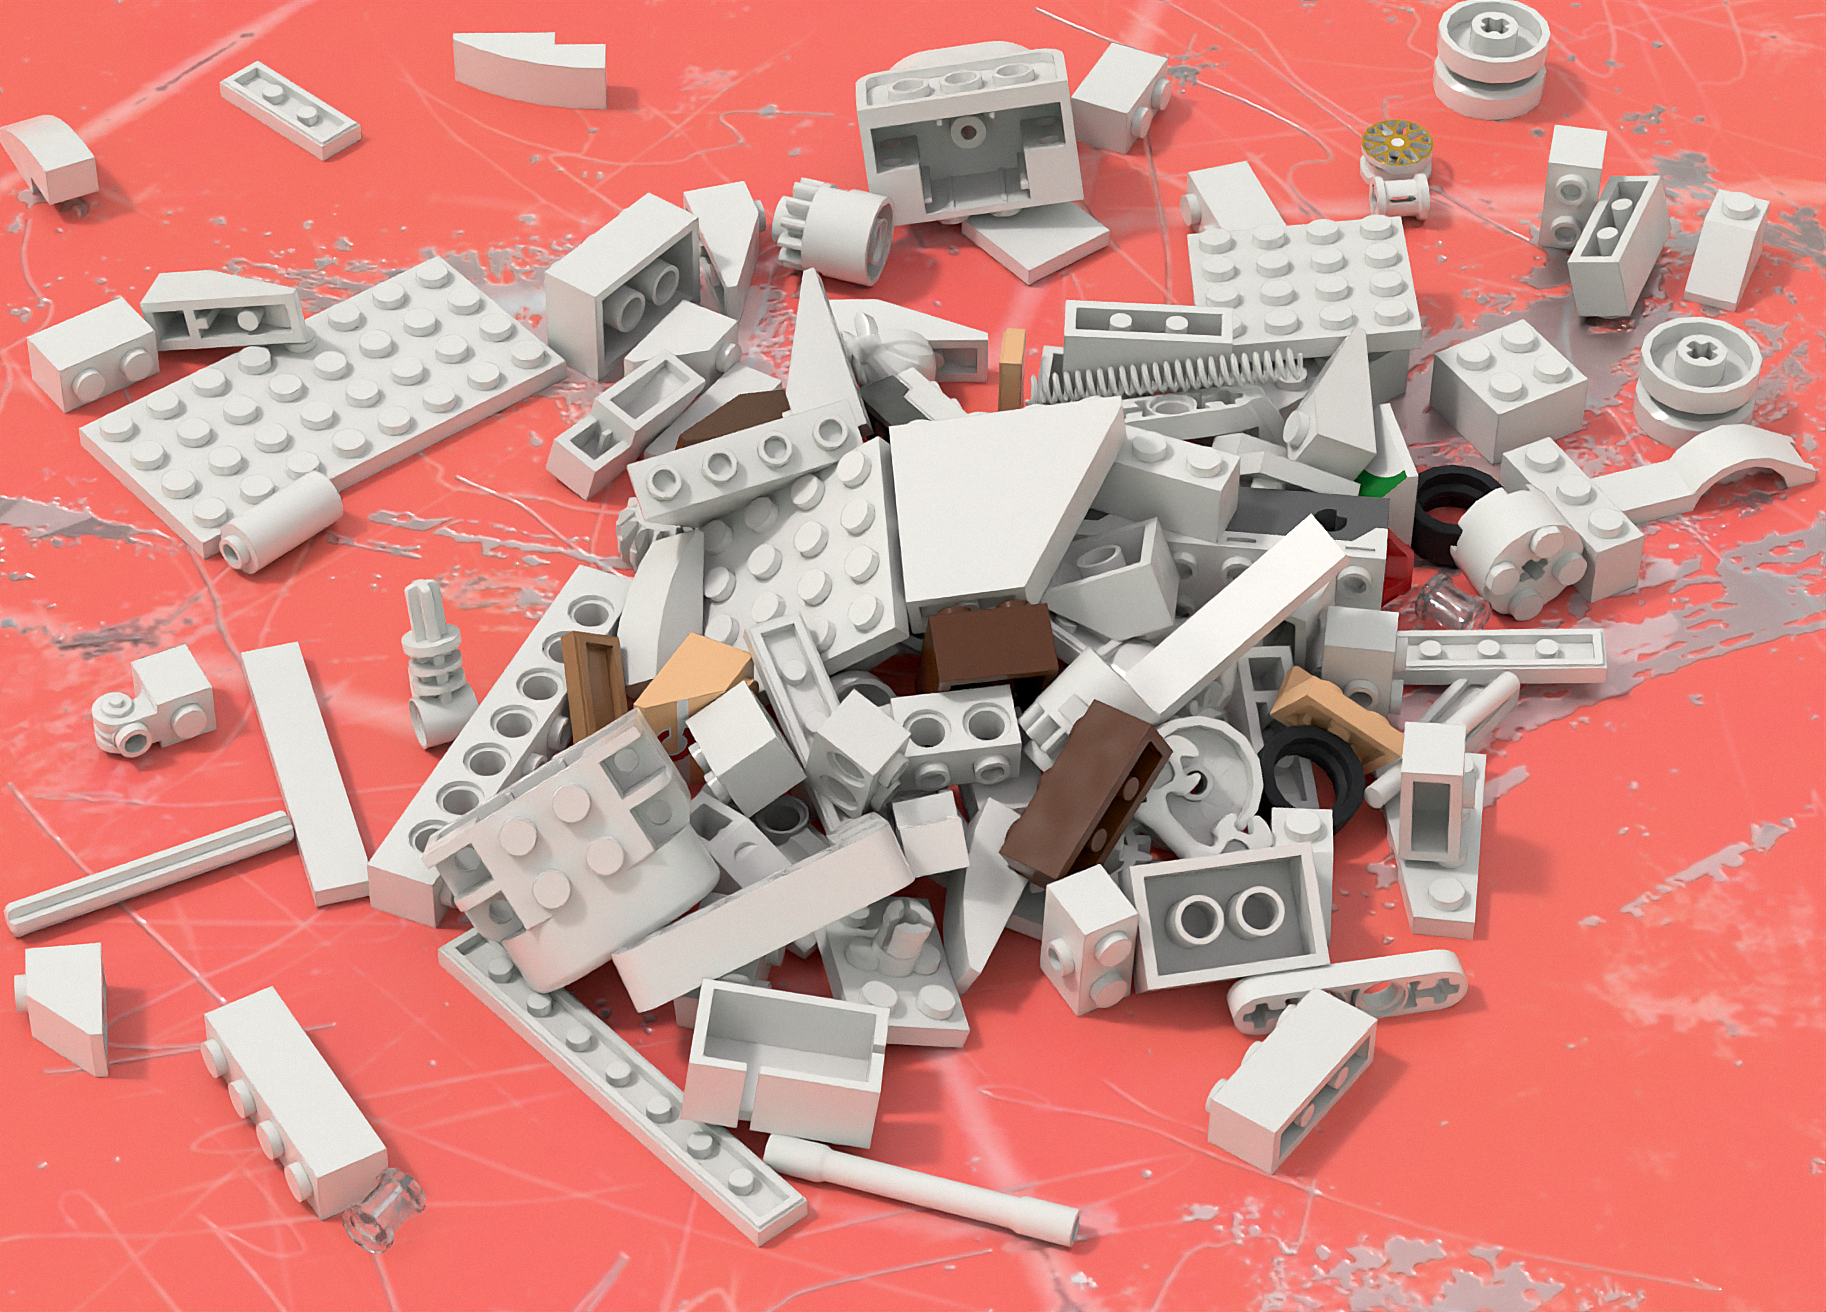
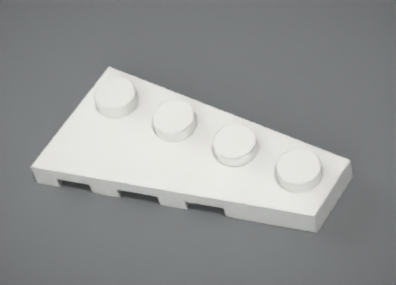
M1465 752L1464 772H1476L1474 809L1463 808L1459 863L1398 859L1401 791L1379 808L1380 812L1384 813L1388 828L1387 840L1391 854L1395 855L1398 867L1397 879L1412 934L1473 940L1486 754ZM1402 757L1370 774H1374L1376 781Z

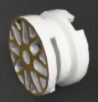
M1398 119L1377 122L1367 128L1362 136L1361 147L1363 155L1360 158V175L1365 183L1370 185V179L1373 176H1381L1383 181L1413 179L1415 174L1424 173L1427 180L1431 178L1433 138L1428 130L1417 123Z

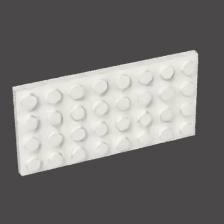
M438 255L305 319L309 336L306 342L251 345L79 428L81 446L205 560L221 552L219 543L221 541V528L223 525L308 472L318 471L325 475L339 493L567 378L566 361Z

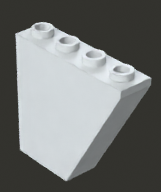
M1121 395L1112 397L1091 396L1075 402L1053 405L1032 404L1022 409L993 413L973 412L964 417L934 421L921 419L904 425L889 426L905 598L912 633H925L929 616L937 615L939 611L953 606H966L971 608L972 611L995 609L999 604L1010 600H1027L1031 605L1039 603L1127 439Z
M847 398L627 465V471L644 522L700 528L713 520L749 505L758 497H766L793 484L799 477L805 474H815L838 463L846 453L864 443L849 399Z

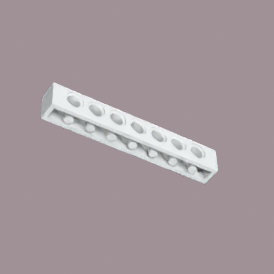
M584 565L577 567L368 862L367 873L371 908L436 928L449 908L457 907L454 903L455 897L436 867L433 866L427 869L421 860L430 835L546 764L557 751L562 752L566 749L572 736L561 637L571 631L617 637L619 621L628 590L633 580Z

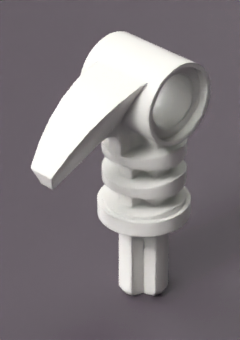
M417 579L412 581V584L408 585L404 590L412 630L402 637L401 642L403 652L408 657H411L408 662V674L412 698L409 699L410 717L422 748L427 749L455 741L479 705L473 689L466 682L464 669L460 667L463 664L461 651L456 649L462 642L460 629L455 625L446 623L439 584L434 579Z

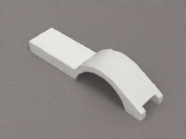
M1747 424L1721 425L1698 434L1680 447L1667 461L1590 479L1635 525L1693 511L1700 497L1715 482L1738 470L1755 466L1772 468L1781 475L1787 488L1815 482L1816 470L1812 464L1805 463L1795 450L1796 443L1791 437Z

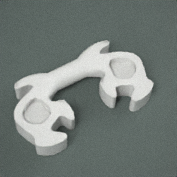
M1171 735L1164 739L1173 750V753L1134 814L1133 818L1153 829L1178 856L1179 860L1265 848L1273 845L1271 830L1264 819L1260 816L1248 818V834L1236 830L1234 827V823L1237 820L1236 813L1222 816L1214 823L1210 829L1214 841L1212 846L1195 841L1171 815L1165 797L1168 793L1176 796L1185 795L1198 784L1201 778L1200 774L1194 773L1187 776L1184 773L1180 758L1192 759L1198 757L1199 750L1190 740L1182 736Z

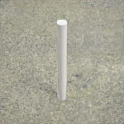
M1503 672L1443 724L1466 725L1467 735L1520 689L1518 677L1512 672ZM1402 759L1365 789L1364 798L1370 806L1381 808L1401 791Z

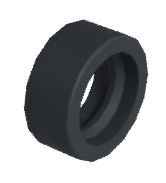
M1446 465L1432 467L1419 473L1411 548L1418 556L1431 562L1456 566L1450 553V547L1457 546L1463 530L1458 524L1444 523L1432 518L1426 512L1434 508L1448 506L1468 510L1477 500L1503 486L1491 475L1473 467Z
M1314 725L1290 726L1273 735L1257 753L1264 785L1259 808L1254 816H1260L1270 828L1272 807L1295 808L1285 800L1277 788L1274 767L1283 757L1297 755L1310 759L1320 766L1333 783L1336 801L1330 810H1332L1334 836L1351 820L1363 802L1366 781L1361 761L1346 741L1327 731V729Z

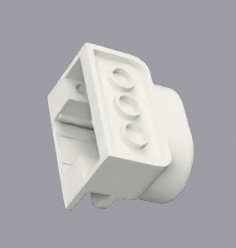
M1005 41L982 42L918 52L903 58L891 67L889 71L872 73L857 80L855 84L856 107L869 192L893 199L895 206L894 226L936 220L942 224H957L966 221L971 215L991 213V215L996 217H1007L1019 213L1022 208L1084 199L1067 71L1062 51L1049 48L1029 50L1021 45Z
M635 707L430 835L421 858L427 869L433 866L436 867L455 897L454 903L459 911L465 912L474 928L483 937L502 943L529 987L538 993H549L582 978L610 961L612 953L618 949L630 947L644 939L647 935L671 923L706 897L715 888L720 879L718 866L689 822L691 794L688 786L638 707Z

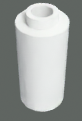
M310 471L223 525L221 528V541L219 543L221 554L234 569H242L248 574H253L341 519L344 512L341 497L335 486L325 475L318 471Z

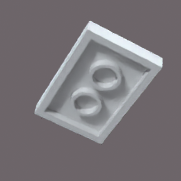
M886 896L814 931L833 998L890 1008L886 1044L963 1048L970 1029L928 899Z

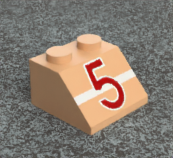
M690 632L633 704L634 708H639L687 785L706 781L704 778L706 774L688 749L696 740L685 721L743 680L756 697H758L759 683L754 680V662L750 652L694 632Z

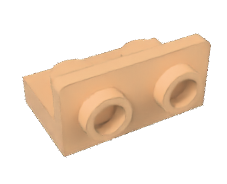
M1294 666L1286 672L1269 714L1271 717L1287 727L1314 725L1327 729V731L1339 736L1351 746L1361 761L1364 775L1402 757L1404 734L1390 726L1389 721L1384 716L1366 710L1343 695L1342 690L1337 685L1321 680L1299 666Z

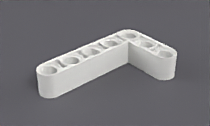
M876 812L851 820L826 835L830 847L647 935L644 939L630 947H622L612 953L611 958L637 1012H645L700 987L703 978L711 980L719 978L911 884L915 877L889 822Z

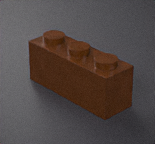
M1094 699L1084 716L1079 718L1073 725L1068 742L1053 766L1047 769L1041 776L1037 785V791L1023 814L1009 827L1005 842L998 853L1016 873L1043 889H1046V886L1050 883L1098 864L1103 866L1169 760L1173 750L1152 724Z

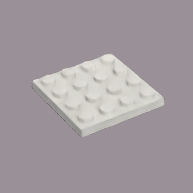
M1375 214L1360 220L1335 222L1329 219H1318L1309 224L1280 226L1277 224H1263L1254 229L1231 231L1212 228L1202 233L1187 234L1194 306L1233 308L1232 354L1236 356L1237 364H1241V355L1243 353L1247 354L1248 362L1253 363V353L1255 351L1259 354L1260 362H1264V352L1266 350L1270 353L1271 361H1275V351L1277 349L1281 351L1282 360H1286V350L1288 348L1292 350L1294 359H1297V354L1300 352L1303 354V358L1332 356L1355 326L1366 330L1368 353L1423 348L1422 327L1401 216L1388 217Z
M878 436L852 449L834 465L815 474H805L799 477L793 484L766 497H758L749 505L713 520L707 525L696 528L704 532L703 636L749 652L743 638L745 628L801 611L828 676L909 638L891 445ZM754 664V680L759 683L757 698L765 707L771 704Z

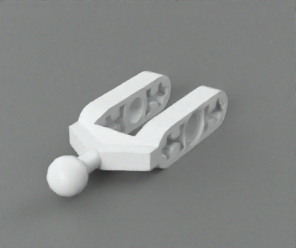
M1221 386V388L1213 387L1198 389L1197 391L1191 390L1122 400L1125 424L1154 431L1180 440L1231 434L1249 429L1250 436L1287 448V443L1283 439L1286 420L1261 387L1242 389L1239 387Z

